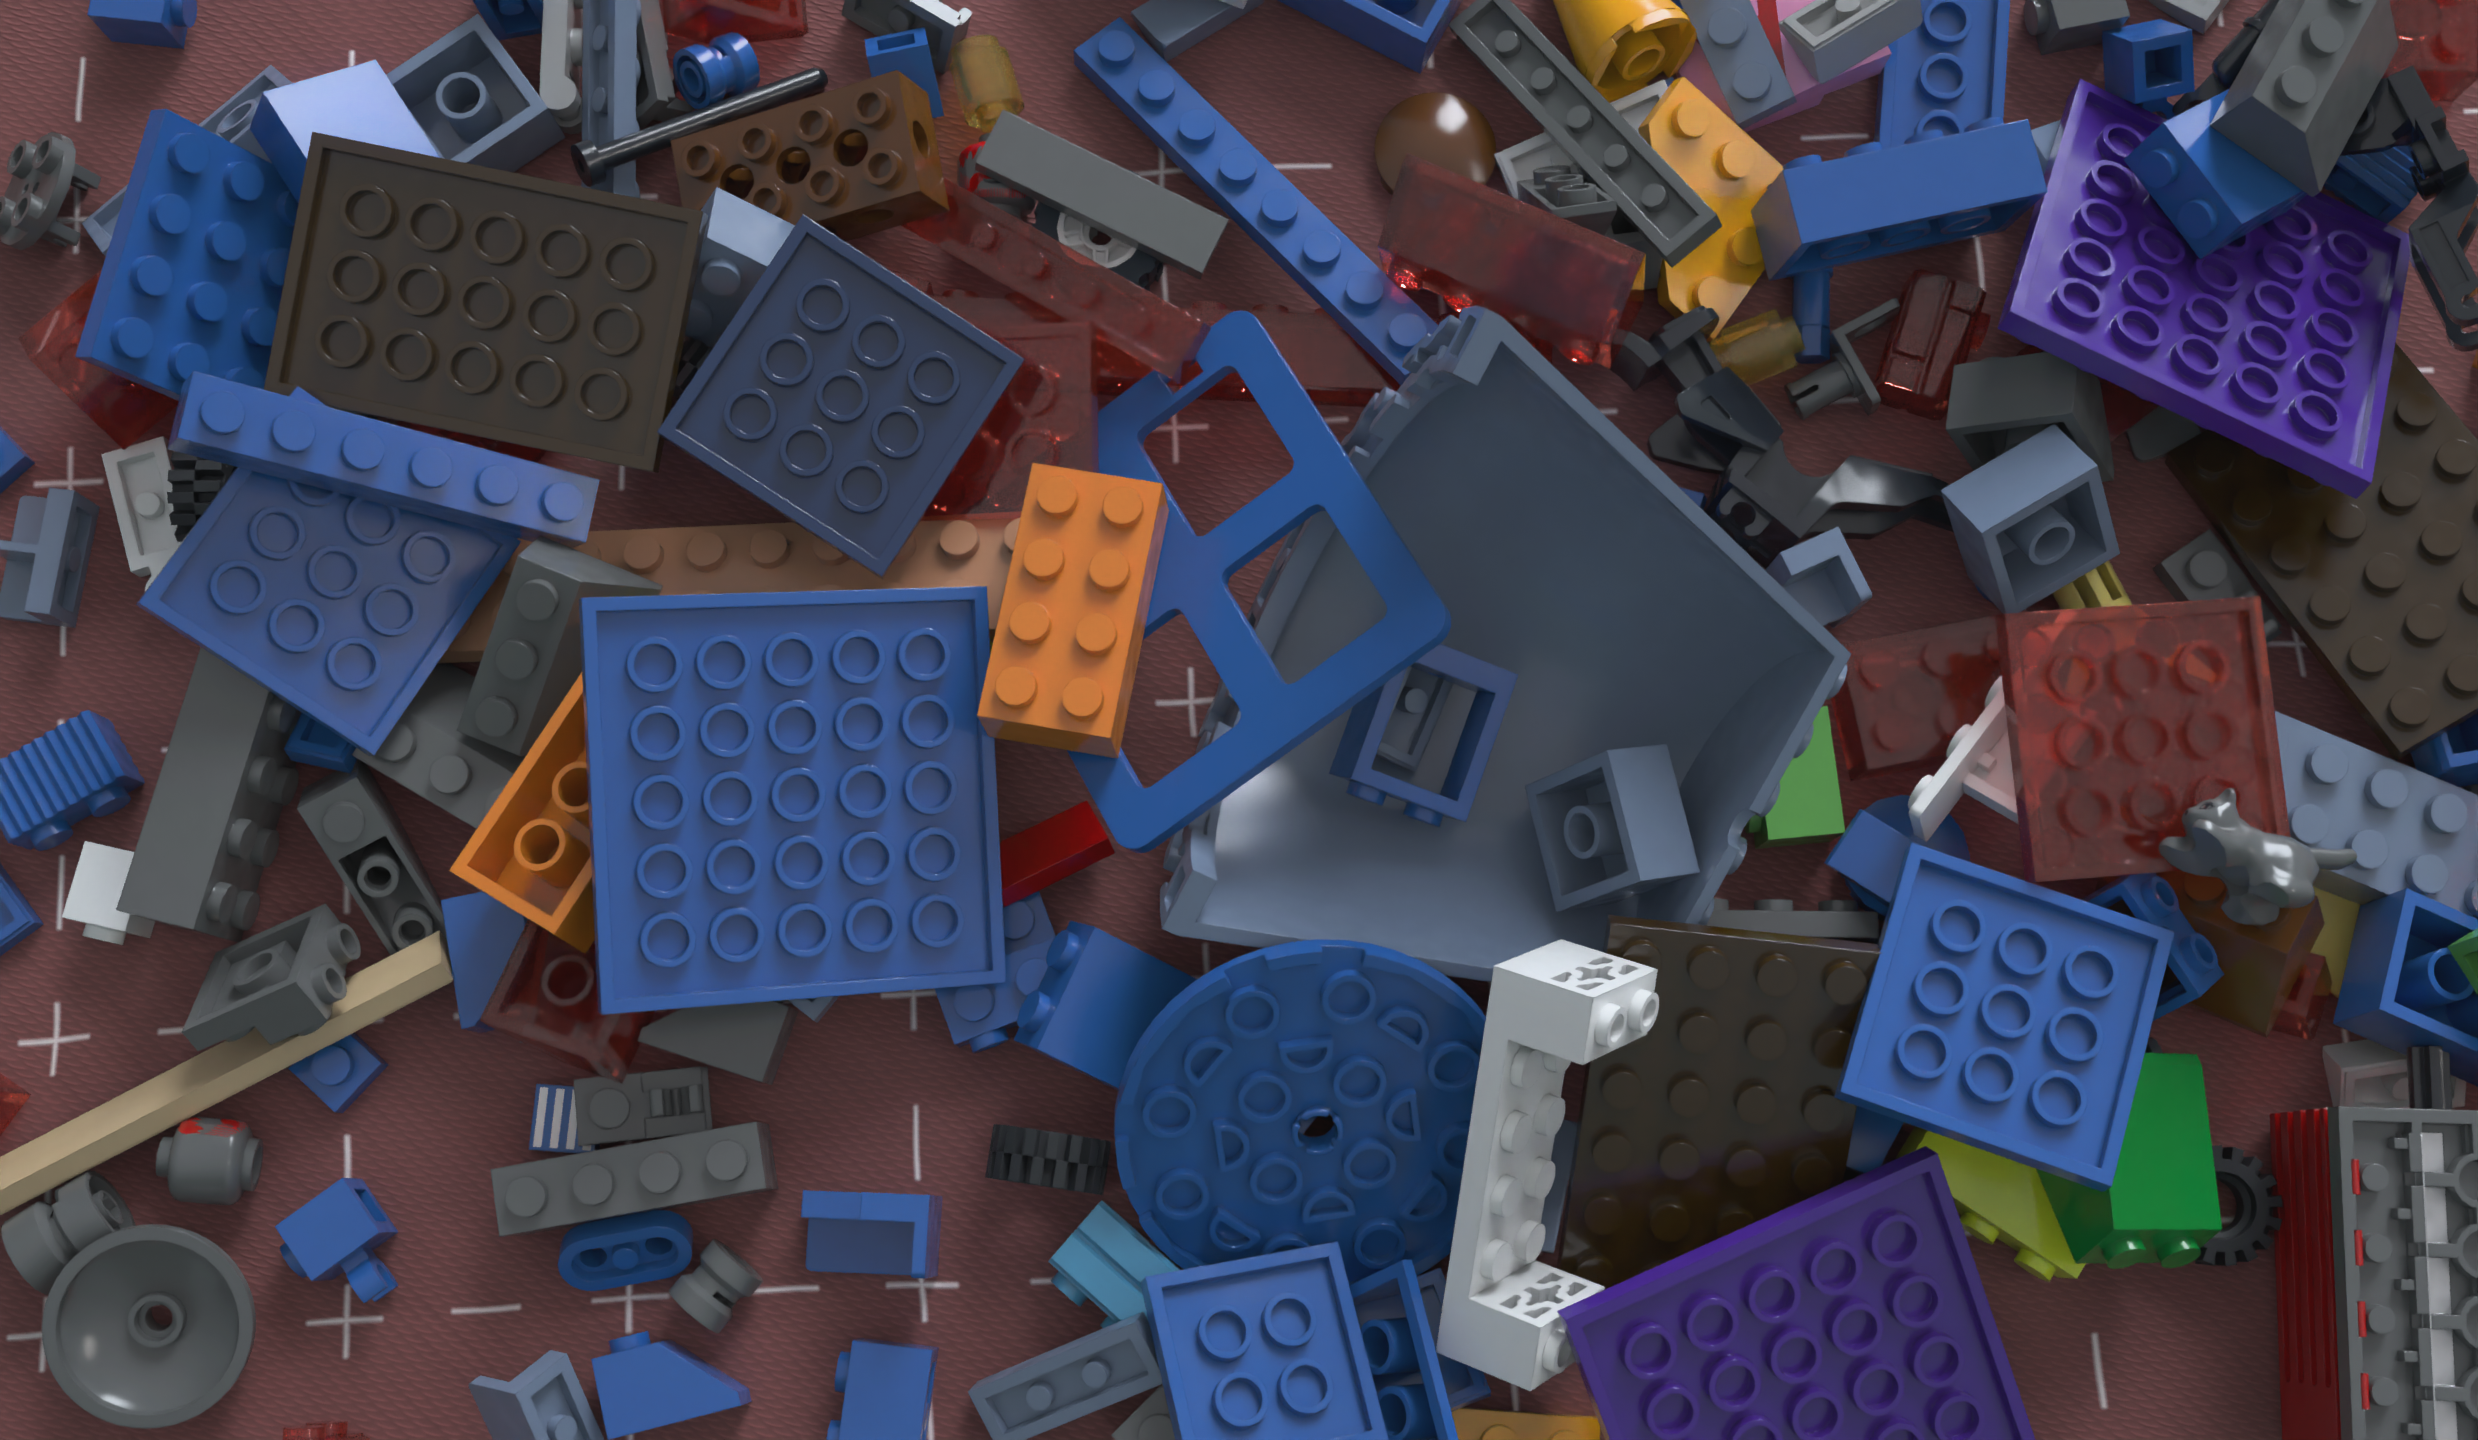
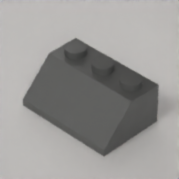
M2279 0L2210 126L2311 197L2320 193L2399 47L2390 1Z
M540 535L517 557L457 731L518 756H526L582 673L579 599L587 597L660 595L663 585Z
M437 663L375 755L368 756L356 748L352 756L477 829L525 756H518L457 731L475 677L451 663Z

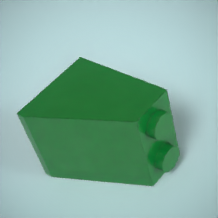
M2144 1054L2112 1187L2101 1192L2036 1169L2076 1264L2106 1263L2111 1269H2120L2136 1263H2161V1266L2164 1268H2177L2196 1260L2201 1255L2200 1248L2222 1230L2203 1069L2197 1054Z

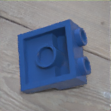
M1039 891L1003 908L1006 983L934 988L953 1042L957 1047L960 1048L970 1044L972 1052L978 1053L1009 1041L1007 1029L1018 1026V1013L1024 1000L1031 992L1038 989L1048 968L1046 964L1048 949L1056 937Z

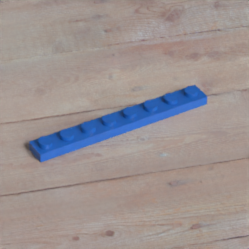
M1121 17L1074 49V65L1371 357L1402 385L1412 373L1402 368L1404 357L1427 333L1432 335L1438 325Z

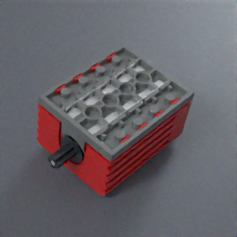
M2442 1046L2406 1047L2409 1108L2336 1106L2270 1113L2272 1175L2277 1182V1185L2272 1186L2273 1196L2282 1195L2283 1207H2273L2274 1217L2282 1219L2280 1230H2274L2282 1440H2478V1110H2452L2449 1053L2443 1051Z

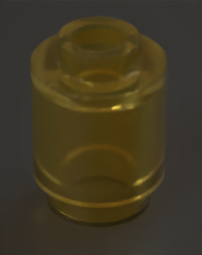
M973 36L962 40L952 48L951 55L953 61L949 69L967 125L980 128L985 133H991L1003 109L1016 116L1023 111L1024 102L1009 53L1006 48L999 45L998 39L995 36Z
M1776 308L1720 330L1721 337L1708 342L1722 368L1729 367L1747 386L1797 367L1798 363L1794 354L1806 350L1793 315L1780 319Z

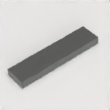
M1004 109L975 162L976 171L1199 280L1229 219Z

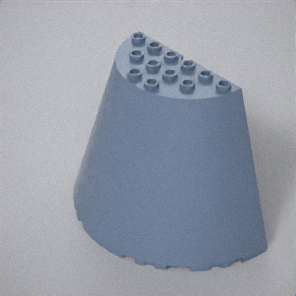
M1480 306L1462 308L1459 319L1449 315L1440 322L1432 335L1427 333L1404 357L1402 368L1412 373L1396 392L1384 387L1380 394L1377 392L1374 394L1362 411L1355 427L1341 442V446L1448 608L1451 615V628L1442 644L1518 674L1467 821L1463 822L1443 817L1440 827H1436L1403 815L1407 803L1387 795L1383 806L1347 794L1346 790L1350 781L1331 775L1329 772L1353 708L1351 707L1171 836L1165 852L1163 868L1174 874L1170 882H1164L1160 888V918L1163 930L1177 936L1257 948L1315 939L1371 943L1416 958L1447 976L1492 982L1494 965L1560 939L1603 952L1608 915L1706 925L1714 909V896L1725 876L1734 873L1745 857L1747 840L1741 837L1745 825L1752 816L1763 817L1771 811L1779 796L1780 779L1792 758H1798L1811 741L1814 719L1825 700L1834 697L1845 681L1847 675L1846 663L1851 653L1502 316ZM1320 511L1288 533L1246 618L1285 683L1292 684L1380 622L1386 615L1387 606L1326 511ZM1221 677L1216 695L1207 710L1198 735L1201 739L1198 743L1196 754L1233 728L1240 720V709ZM1456 684L1452 685L1416 772L1376 756L1371 769L1440 795L1476 692ZM1667 744L1700 873L1617 903L1556 912L1525 785L1606 750Z

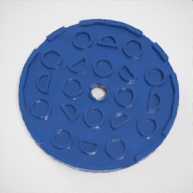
M1330 939L1288 942L1256 950L1214 968L1186 987L1154 1018L1133 1050L1120 1081L1114 1116L1117 1167L1123 1190H1126L1131 1204L1139 1215V1223L1143 1230L1161 1251L1183 1269L1337 1241L1349 1285L1401 1260L1413 1261L1416 1277L1430 1269L1451 1253L1486 1016L1457 984L1438 970L1409 955L1371 943ZM1330 1114L1334 1121L1331 1130L1322 1136L1308 1137L1299 1132L1301 1118L1307 1120L1314 1116L1327 1117Z

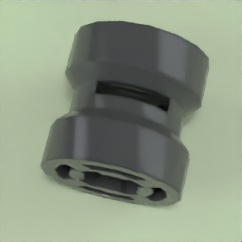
M712 1239L700 1253V1265L692 1274L681 1275L669 1289V1293L699 1323L715 1333H720L733 1318V1306L740 1298L751 1297L763 1283V1279L753 1267L731 1248L717 1239Z

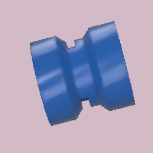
M735 32L715 37L710 41L708 47L694 44L680 49L675 53L673 59V74L676 85L683 98L695 109L722 101L725 94L733 97L755 89L760 81L758 60L751 45L743 36Z

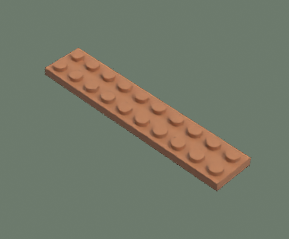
M1022 512L923 516L883 579L794 522L589 531L586 543L573 549L663 585L660 595L987 586L990 640H994ZM518 539L521 543L438 663L481 662L517 557L532 542Z

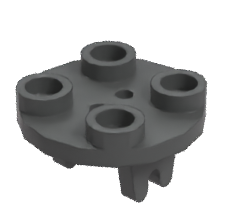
M50 132L42 136L35 144L21 140L15 146L7 163V172L13 175L5 192V196L0 197V239L2 243L21 251L34 245L39 238L62 247H67V244L77 246L81 234L55 220L70 186L83 191H87L88 187L98 189L101 177L75 163L76 149L72 139L59 133Z

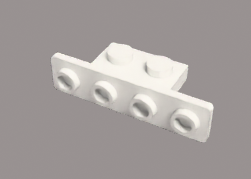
M2061 609L2048 626L2041 624L2032 632L2023 649V660L2010 676L2003 674L1994 682L1985 699V710L1973 726L1965 724L1956 732L1947 749L1946 756L1948 759L1935 776L1926 775L1916 785L1908 801L1909 816L1914 835L1924 841H1928L1963 793L2021 825L2097 724L2095 712L2046 686L2077 642L2075 621L2072 614Z

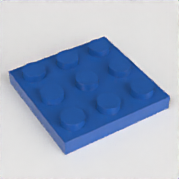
M1338 1241L1145 1276L1140 1283L1175 1440H1389Z

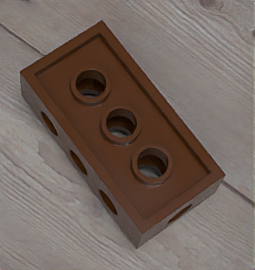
M899 70L671 140L681 204L684 208L701 211L711 194L718 187L793 225H796L804 214L845 242L949 211L928 93Z

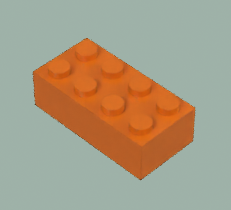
M1032 463L977 717L989 737L1118 759L1169 514L1163 483Z
M581 673L449 871L586 954L595 940L583 681Z

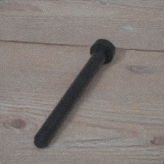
M812 67L596 147L588 139L571 146V156L575 169L587 187L605 182L607 170L672 146L671 140L764 112L820 92L828 84V77L823 69Z

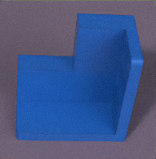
M803 1190L801 1217L809 1218L805 1264L807 1270L911 1275V1278L923 1279L938 1276L943 1196Z

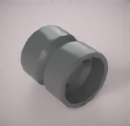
M86 1171L55 1190L56 1203L53 1205L37 1201L6 1220L1 1227L2 1240L14 1266L34 1289L45 1295H49L56 1278L63 1268L85 1247L111 1232L136 1226L123 1198L115 1187L96 1171Z

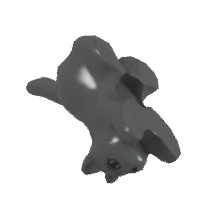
M2233 788L2225 789L2217 798H2209L2208 800L2201 801L2195 807L2188 808L2182 816V823L2186 833L2185 837H2167L2159 844L2160 854L2169 864L2183 872L2218 878L2225 884L2227 892L2221 909L2228 918L2237 923L2257 926L2276 921L2280 907L2296 909L2311 903L2315 896L2313 884L2319 870H2340L2353 864L2357 859V853L2350 848H2309L2291 837L2265 833L2250 826L2239 817L2236 808V792Z

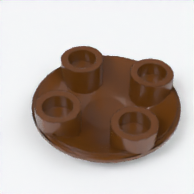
M1422 93L1403 100L1385 116L1376 135L1375 161L1383 188L1389 194L1399 196L1401 199L1416 206L1420 205L1424 191L1436 196L1441 193L1454 194L1471 203L1475 195L1488 182L1496 162L1494 155L1496 154V140L1487 119L1468 101L1447 93Z

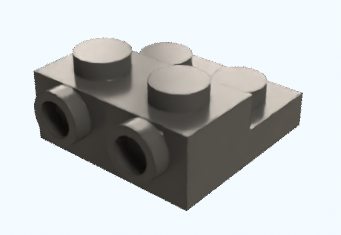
M325 903L216 952L182 1030L183 1035L197 1051H200L222 1040L227 1042L236 1041L247 1035L254 1027L270 1045L295 1034L305 1036L315 1032L330 1018L333 1003L346 996L347 986L344 976L347 964L358 959L361 954L360 942L356 933L349 925L341 923Z

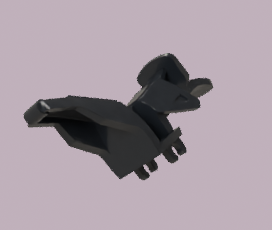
M1704 305L1694 308L1663 325L1652 334L1648 341L1615 324L1585 314L1571 313L1563 315L1558 319L1552 336V342L1555 346L1563 351L1582 356L1603 365L1618 375L1633 391L1663 374L1678 393L1674 399L1677 414L1649 436L1647 446L1650 457L1654 460L1697 471L1720 474L1712 486L1704 512L1765 569L1780 552L1794 547L1804 539L1814 538L1836 527H1839L1844 539L1871 540L1912 518L1954 532L1941 490L1950 484L1933 477L1932 473L1850 455L1834 472L1823 477H1810L1794 469L1786 458L1784 443L1779 438L1784 432L1779 421L1741 378L1729 367L1722 368L1706 341L1719 322V316L1713 308L1706 309Z

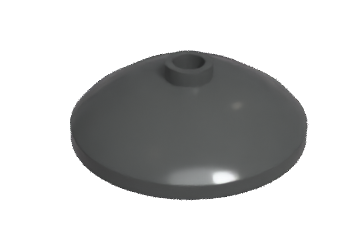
M159 1224L137 1225L111 1232L80 1251L56 1278L46 1300L42 1320V1342L45 1356L54 1378L63 1391L82 1409L97 1418L119 1426L144 1429L161 1428L187 1421L218 1402L242 1374L252 1352L256 1332V1311L253 1296L243 1273L231 1257L218 1245L193 1231ZM153 1306H166L172 1313V1323L162 1325L156 1322L152 1316Z

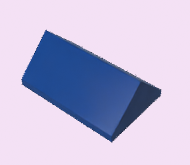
M1401 1260L1349 1285L1388 1439L1459 1440L1413 1261Z

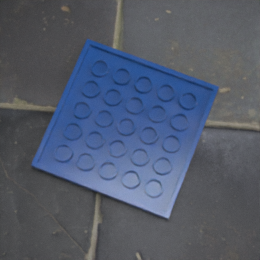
M987 586L587 597L579 599L598 1013L604 1015L1006 983L995 739L987 735L977 717L990 658Z

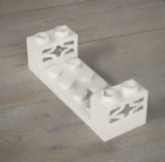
M1562 939L1494 965L1436 1346L1437 1353L1528 1391H1532L1554 1375L1560 1374L1566 1367L1575 1362L1557 1311L1605 1290V1287L1535 1260L1541 1252L1546 1234L1545 1226L1541 1224L1544 1200L1555 1178V1164L1551 1161L1554 1137L1561 1127L1565 1115V1101L1561 1098L1564 1074L1571 1061L1584 1065L1647 1035V1032L1656 1020L1659 1010V997L1654 993L1658 969Z

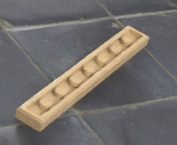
M439 930L346 978L347 993L345 998L333 1003L330 1018L322 1027L305 1036L295 1034L270 1045L254 1027L244 1037L233 1042L224 1041L1 1156L0 1215L451 983L453 974L447 940Z

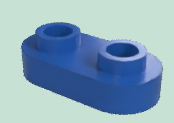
M652 1210L583 1223L570 1229L561 1241L558 1260L559 1273L569 1285L584 1291H600L669 1278L682 1272L690 1263L693 1248V1230L684 1217L667 1210Z

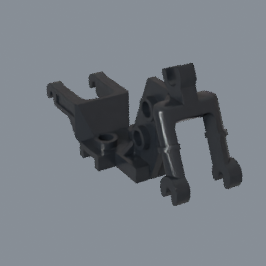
M2268 0L2253 17L2248 16L2243 21L2244 27L2214 59L2212 73L2194 92L2185 93L2175 103L2172 109L2175 116L2231 88L2279 0ZM2412 65L2388 76V78L2380 80L2340 156L2384 152L2395 146H2408L2415 164L2409 168L2419 195L2425 202L2435 198L2408 228L2410 262L2446 330V338L2449 344L2461 352H2471L2478 349V330L2465 333L2462 329L2478 324V303L2473 298L2478 293V278L2465 253L2478 230V209L2476 206L2478 203V183L2469 172V158L2464 149L2458 151L2446 128V115L2442 107L2438 106L2435 108Z

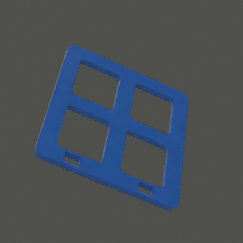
M1234 311L1227 314L962 514L1022 512V508L1020 509L1013 502V499L1027 490L1032 463L1163 483L1169 514L1143 640L1175 616L1184 615L1239 707L1241 716L1239 722L1233 728L1148 788H1143L1121 747L1118 759L1067 750L1115 840L1121 846L1135 853H1146L1159 846L1434 649L1447 637L1451 628V615L1443 600L1262 323L1248 311ZM1195 362H1198L1203 372L1174 393L1167 383ZM1239 373L1292 456L1294 465L1289 474L1204 536H1197L1146 453L1144 440L1148 434L1228 374ZM1326 511L1384 600L1387 612L1380 622L1295 683L1286 684L1230 592L1228 582L1236 571L1315 513Z

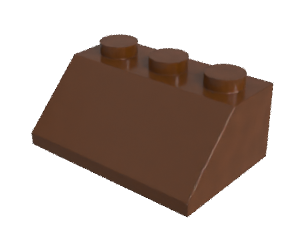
M2127 823L2098 877L2095 891L2148 862L2154 873L2165 879L2173 888L2178 898L2179 909L2194 931L2203 935L2211 943L2218 958V965L2224 973L2201 997L2187 1003V1005L2267 1038L2325 924L2318 896L2315 895L2314 900L2307 906L2296 909L2280 907L2276 921L2262 926L2237 923L2228 918L2221 909V905L2226 897L2227 888L2220 879L2183 872L2169 864L2159 851V844L2166 837ZM2123 899L2106 908L2136 918ZM2168 964L2166 965L2161 988L2178 980Z

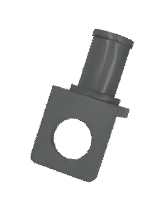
M1893 298L1833 330L1829 339L1833 361L1793 383L1789 382L1784 385L1790 403L1796 402L1797 404L1794 410L1801 420L1808 418L1809 415L1848 394L1858 398L1868 416L1878 410L1881 398L1853 350L1851 343L1895 320L1901 307L1897 298Z

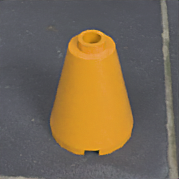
M1553 0L1578 71L1609 103L1648 87L1647 82L1655 78L1662 71L1668 78L1672 77L1692 53L1697 38L1696 29L1692 25L1688 14L1671 0Z

